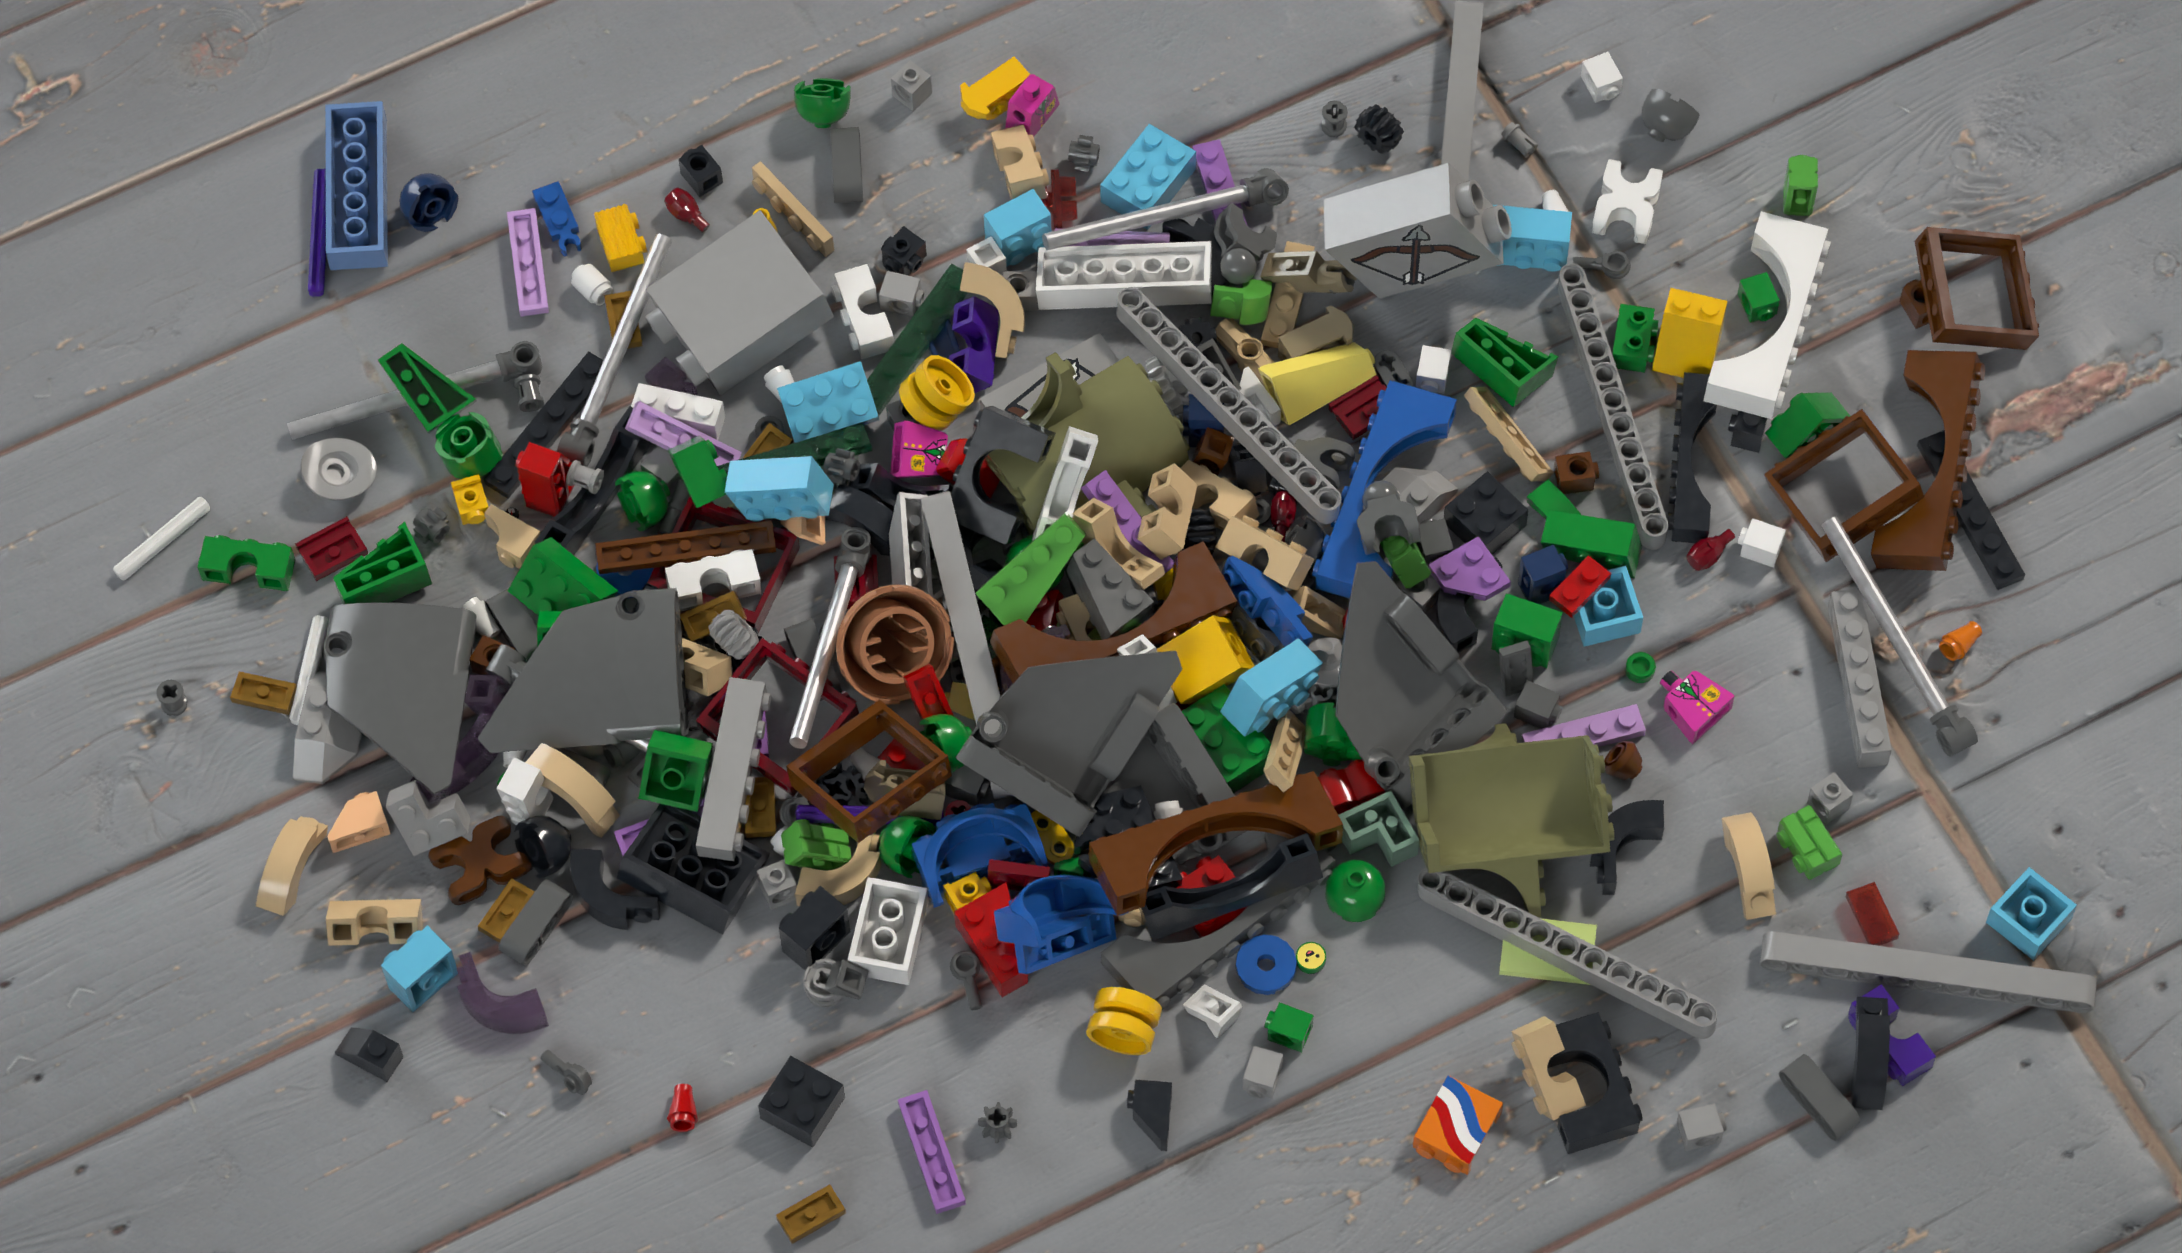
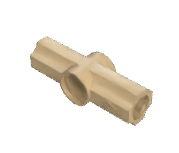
M1233 318L1224 319L1215 329L1217 341L1237 361L1240 371L1243 372V369L1249 366L1264 386L1258 368L1275 362L1264 352L1263 345L1258 339L1250 337ZM1248 354L1255 355L1254 357H1246Z

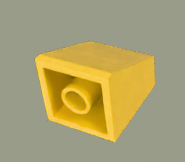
M1670 287L1652 371L1684 378V372L1710 374L1722 335L1728 301Z
M1214 615L1157 648V652L1177 651L1182 671L1171 688L1176 701H1179L1180 704L1189 705L1223 684L1228 686L1236 682L1240 675L1255 666L1230 618Z

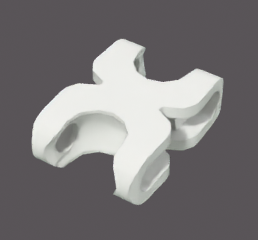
M1609 159L1603 176L1602 196L1598 198L1592 233L1605 235L1608 226L1612 222L1624 220L1634 228L1633 241L1647 244L1652 227L1653 208L1658 202L1663 170L1651 168L1645 180L1639 183H1631L1626 181L1621 175V162Z

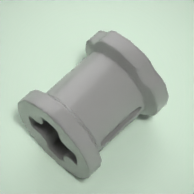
M574 460L568 470L566 484L568 486L577 485L589 489V492L596 494L601 487L604 471L598 468L594 470L582 466L580 461Z

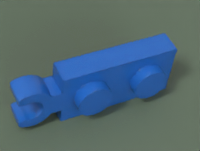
M559 181L532 190L534 200L552 242L559 240L561 254L567 256L566 246L568 244H574L577 250L581 251L580 238L575 235L579 233V228Z

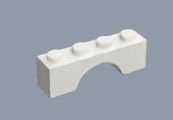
M1069 426L1032 540L1036 539L1065 512L1071 517L1073 516L1072 513L1074 512L1082 483L1090 468L1098 444L1097 435Z

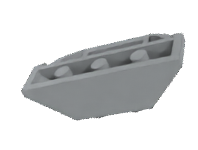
M1395 467L1382 480L1392 483L1397 488L1400 494V501L1414 505L1419 524L1424 520L1431 519L1458 492V488L1437 471ZM1380 545V552L1377 553L1387 562L1388 559Z
M899 492L889 531L892 585L912 586L938 600L944 595L921 501V498L927 497V495Z
M317 671L307 685L295 736L293 780L324 784L330 779V776L340 771L356 758L362 732L327 707V676L325 671Z

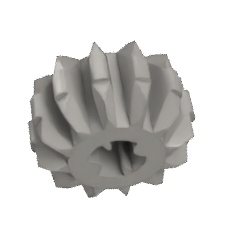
M724 610L708 626L710 635L715 639V642L735 659H744L759 642L757 633L753 631L752 627L732 610Z

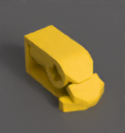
M1015 56L970 87L965 82L960 85L961 108L967 115L976 119L993 120L1007 111L1010 98L1030 73Z

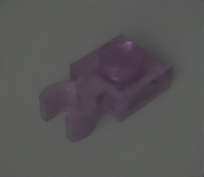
M664 357L645 375L646 381L651 386L698 395L697 388L693 383L684 382L687 379L686 373L667 357Z

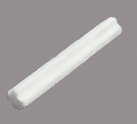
M198 497L114 566L113 570L117 577L124 581L210 511L208 502L204 498Z
M316 615L312 620L289 717L294 725L299 723L307 685L319 670L329 623L328 618L325 616Z

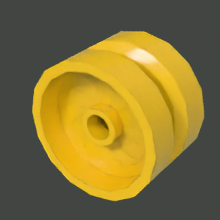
M939 355L927 357L916 368V371L900 384L899 388L900 399L907 412L923 426L939 431L949 427L958 418V415L973 403L975 397L973 385L968 376L955 363Z
M1106 987L1097 991L1094 1002V1011L1096 1013L1090 1016L1086 1030L1089 1039L1103 1048L1122 1054L1143 1055L1150 1052L1155 1038L1153 1029L1158 1026L1162 1013L1161 1005L1148 995L1127 988Z

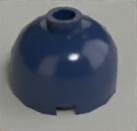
M424 173L413 177L404 186L399 202L405 219L416 230L428 232L436 230L438 227L434 224L444 217L447 222L452 218L457 209L459 198L458 194L454 191V187L446 179L436 174Z

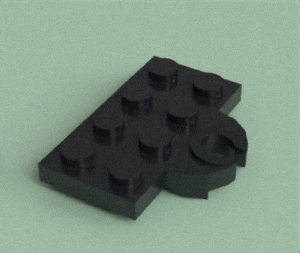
M1141 785L1102 794L1094 805V809L1097 812L1091 819V824L1087 825L1080 837L1076 836L1073 849L1074 855L1089 849V843L1098 838L1115 835L1129 828H1137L1156 820ZM1083 854L1079 856L1078 865L1091 874L1090 878H1097L1089 862V855ZM1173 856L1167 859L1152 879L1148 892L1163 886L1176 888L1182 885L1183 879Z

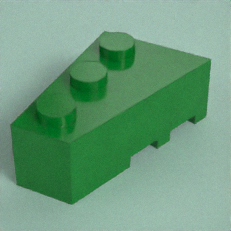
M1474 318L1456 332L1451 354L1512 407H1515L1553 377L1559 356L1552 353L1548 356L1534 349L1533 344L1527 341L1523 344L1508 337V332L1478 318Z
M403 343L378 359L379 364L428 434L437 429L451 416L459 414L477 402L475 397L467 393Z
M1548 510L1541 538L1543 549L1554 545L1558 554L1562 553L1566 560L1581 563L1589 555L1607 570L1626 566L1630 578L1635 579L1642 544L1634 523Z
M405 521L398 526V531L387 540L383 538L376 543V549L365 557L361 555L333 577L343 604L389 603L432 585L426 563Z

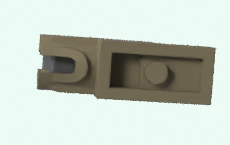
M1317 251L1268 253L1260 275L1263 281H1271L1272 283L1290 282L1296 291L1300 293L1321 292L1336 294L1352 292L1355 280H1357L1337 260L1325 261Z

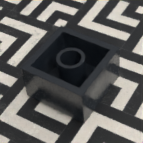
M1488 471L1447 504L1444 510V519L1450 530L1465 544L1479 537L1491 555L1527 526L1528 509Z
M819 886L815 892H808L801 900V906L794 913L790 912L785 915L779 924L782 952L805 971L816 960L824 959L850 933L847 907L822 886Z
M790 1055L758 1105L760 1119L813 1148L845 1099L844 1086L842 1083Z

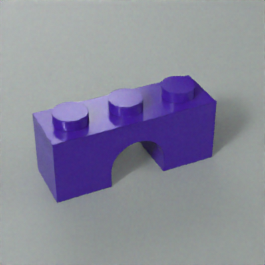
M975 296L954 305L952 330L959 333L965 339L968 348L950 355L949 360L959 366L968 376L973 385L974 393L991 387L993 384L999 312L996 307Z
M1882 984L1861 996L1888 998L1890 1023L1896 1020L1900 1008ZM1855 1000L1851 1003L1848 1019L1856 1030ZM1919 1033L1907 1039H1897L1890 1035L1888 1075L1893 1080L1897 1079L1902 1087L1933 1068L1936 1056Z

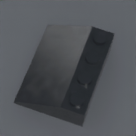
M659 804L623 855L616 878L651 897H658L660 902L723 935L758 878L757 870L764 867L770 853L743 839L741 852L736 851L734 861L698 856L696 842L701 817L686 809Z

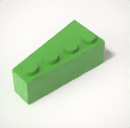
M1065 512L981 586L975 594L1003 625L1018 619L1026 622L1086 533Z

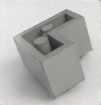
M417 780L389 791L386 808L413 856L468 833L471 817L457 793L429 804Z

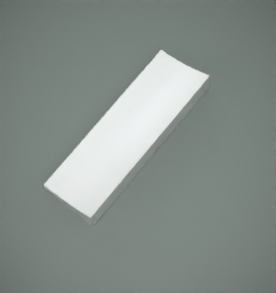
M1211 241L1067 246L1048 251L1045 247L1038 248L1036 280L1039 310L1117 307L1119 293L1128 287L1140 290L1155 306L1211 304ZM1132 304L1125 305L1126 307H1135Z

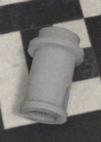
M1511 122L1501 133L1504 137V142H1510L1525 158L1529 157V154L1531 155L1538 147V144L1521 130V125L1519 124L1515 125Z

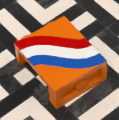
M1448 1075L1414 1135L1413 1148L1426 1159L1434 1158L1444 1163V1166L1454 1173L1462 1172L1468 1175L1471 1171L1472 1160L1493 1123H1497L1502 1114L1503 1102Z

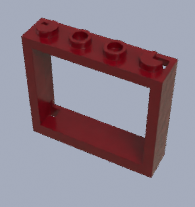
M689 497L672 533L691 531L697 519L717 527L756 522L747 520L735 508H723L715 505L712 501L696 508L691 497ZM773 526L775 546L784 552L755 612L743 608L747 618L746 622L752 628L755 627L758 630V634L800 549L799 538L789 532L786 527L778 528ZM671 566L654 568L647 583L659 589L668 588L665 568ZM702 593L703 604L716 599V597Z
M762 638L731 677L751 680L766 660H769L806 686L810 667L798 657L793 660L785 654L786 650L780 644H775L774 642L770 644ZM826 678L821 698L841 711L842 714L820 741L859 714L857 701L850 697L848 692L842 691L840 693L832 687L833 683L828 678ZM729 680L696 719L699 730L715 742H717L720 723L717 721L722 716ZM760 752L758 767H753V769L794 797L798 791L791 786L788 772Z

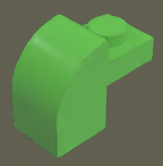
M1251 279L1242 284L1241 288L1214 285L1210 316L1239 319V324L1242 325L1263 322L1268 317L1272 282Z

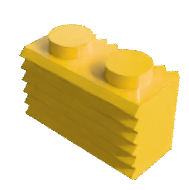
M627 204L595 212L596 228L611 273L643 264V253L648 251L644 237H638L636 229H640L636 213H630Z

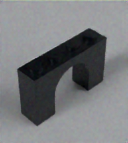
M988 406L980 410L974 420V426L977 428L973 438L970 437L964 446L963 453L966 456L963 464H959L954 472L953 481H955V485L950 494L958 524L1007 545L1014 542L1024 514L996 503L987 496L980 482L981 465L987 455L995 449L1009 450L1037 463L1045 461L1056 433L997 407Z
M1599 1012L1556 1024L1565 1050L1553 1055L1548 1062L1547 1068L1568 1062H1583L1597 1069L1603 1076L1607 1086L1606 1094L1596 1104L1559 1116L1557 1127L1567 1154L1637 1134L1640 1122L1643 1121L1639 1105L1637 1103L1633 1104L1631 1100V1083L1629 1078L1622 1076L1619 1066H1622L1621 1057L1617 1048L1612 1049L1609 1042L1611 1031L1607 1021L1602 1022Z

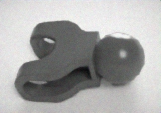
M1233 203L1219 214L1214 227L1215 238L1222 249L1221 257L1223 258L1220 262L1222 276L1228 282L1234 284H1244L1250 281L1256 272V264L1263 259L1264 254L1275 248L1277 233L1265 226L1261 233L1252 231L1244 221L1243 210Z
M1321 437L1309 441L1297 439L1296 443L1293 444L1291 440L1286 438L1336 489L1339 487V476L1336 471H1346L1355 460L1353 447L1330 437ZM1263 443V444H1262V445L1265 446V447H1272V446H1273V445L1270 444V443ZM1334 453H1340V454H1342L1345 458H1341V457H1339V456H1335V455H1332V454H1334ZM1282 463V464H1281V465H1283V466H1285V467H1292V466H1293V465L1290 464V463ZM1302 483V484H1301V485H1303L1304 487H1312V486H1313V485H1311L1310 483Z
M1375 481L1370 484L1363 495V505L1366 510L1357 519L1365 554L1380 552V543L1390 536L1405 537L1409 544L1423 541L1414 505L1400 501V494L1397 488L1390 482Z

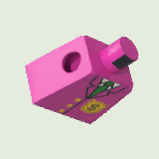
M1030 74L1008 102L1005 129L1024 125L1027 134H1032L1034 137L1059 106L1055 87L1038 76Z
M910 421L894 423L890 474L898 479L939 476L935 469L947 448V433Z
M1671 670L1660 681V684L1669 692L1665 697L1664 710L1692 744L1732 709L1735 696L1698 671H1692L1682 680Z

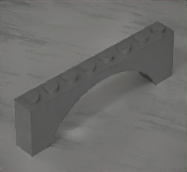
M1265 832L1264 839L1267 854L1269 855L1279 843L1290 839ZM1325 849L1316 851L1323 878L1247 906L1232 922L1210 935L1187 942L1155 943L1124 934L1101 952V964L1122 988L1148 995L1156 1000L1163 1010L1168 1006L1173 996L1177 993L1183 994L1193 986L1195 979L1202 974L1204 976L1210 974L1217 967V962L1225 956L1229 958L1236 954L1241 948V944L1247 939L1259 936L1263 932L1265 925L1272 920L1274 922L1280 920L1287 913V908L1295 902L1299 904L1307 899L1311 890L1318 884L1320 886L1325 885L1332 870L1335 868V859Z

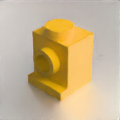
M479 474L451 482L462 525L483 522L486 519L485 512L488 509V503Z
M976 872L952 884L947 883L943 885L944 898L953 913L992 890L986 877L980 879ZM972 889L975 890V891H974L973 893H971V894H967V893H966V892H968V891H970V890H972Z

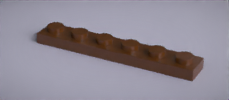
M772 521L595 543L599 575L671 566L680 562L690 563L699 561L707 556L718 557L727 555L735 550L745 551L752 549L754 555L776 552Z

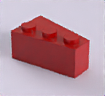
M531 442L528 443L525 451L519 453L515 464L518 469L525 504L528 508L554 517L563 510L575 486H568L566 484L567 473L572 462H569L570 460L562 453Z
M1007 882L954 911L956 928L971 951L978 957L980 965L1002 998L1028 983V974L1018 972L1014 943L998 941L994 911L1009 906L1008 901L1011 899Z

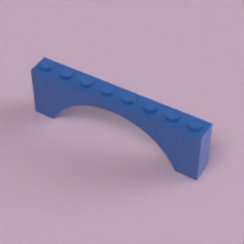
M1389 380L1386 391H1380L1377 399L1378 412L1377 414L1372 413L1367 428L1370 431L1368 438L1363 437L1358 452L1361 455L1359 462L1354 461L1349 475L1352 481L1349 487L1344 486L1341 494V503L1343 505L1339 511L1338 518L1331 523V527H1333L1332 534L1326 535L1322 545L1323 558L1322 560L1317 559L1313 568L1312 576L1316 577V589L1350 598L1356 565L1360 562L1376 561L1393 581L1394 569L1377 552L1366 555L1362 545L1357 519L1363 513L1364 491L1374 482L1382 469L1402 452L1424 442L1447 438L1456 415L1457 399Z

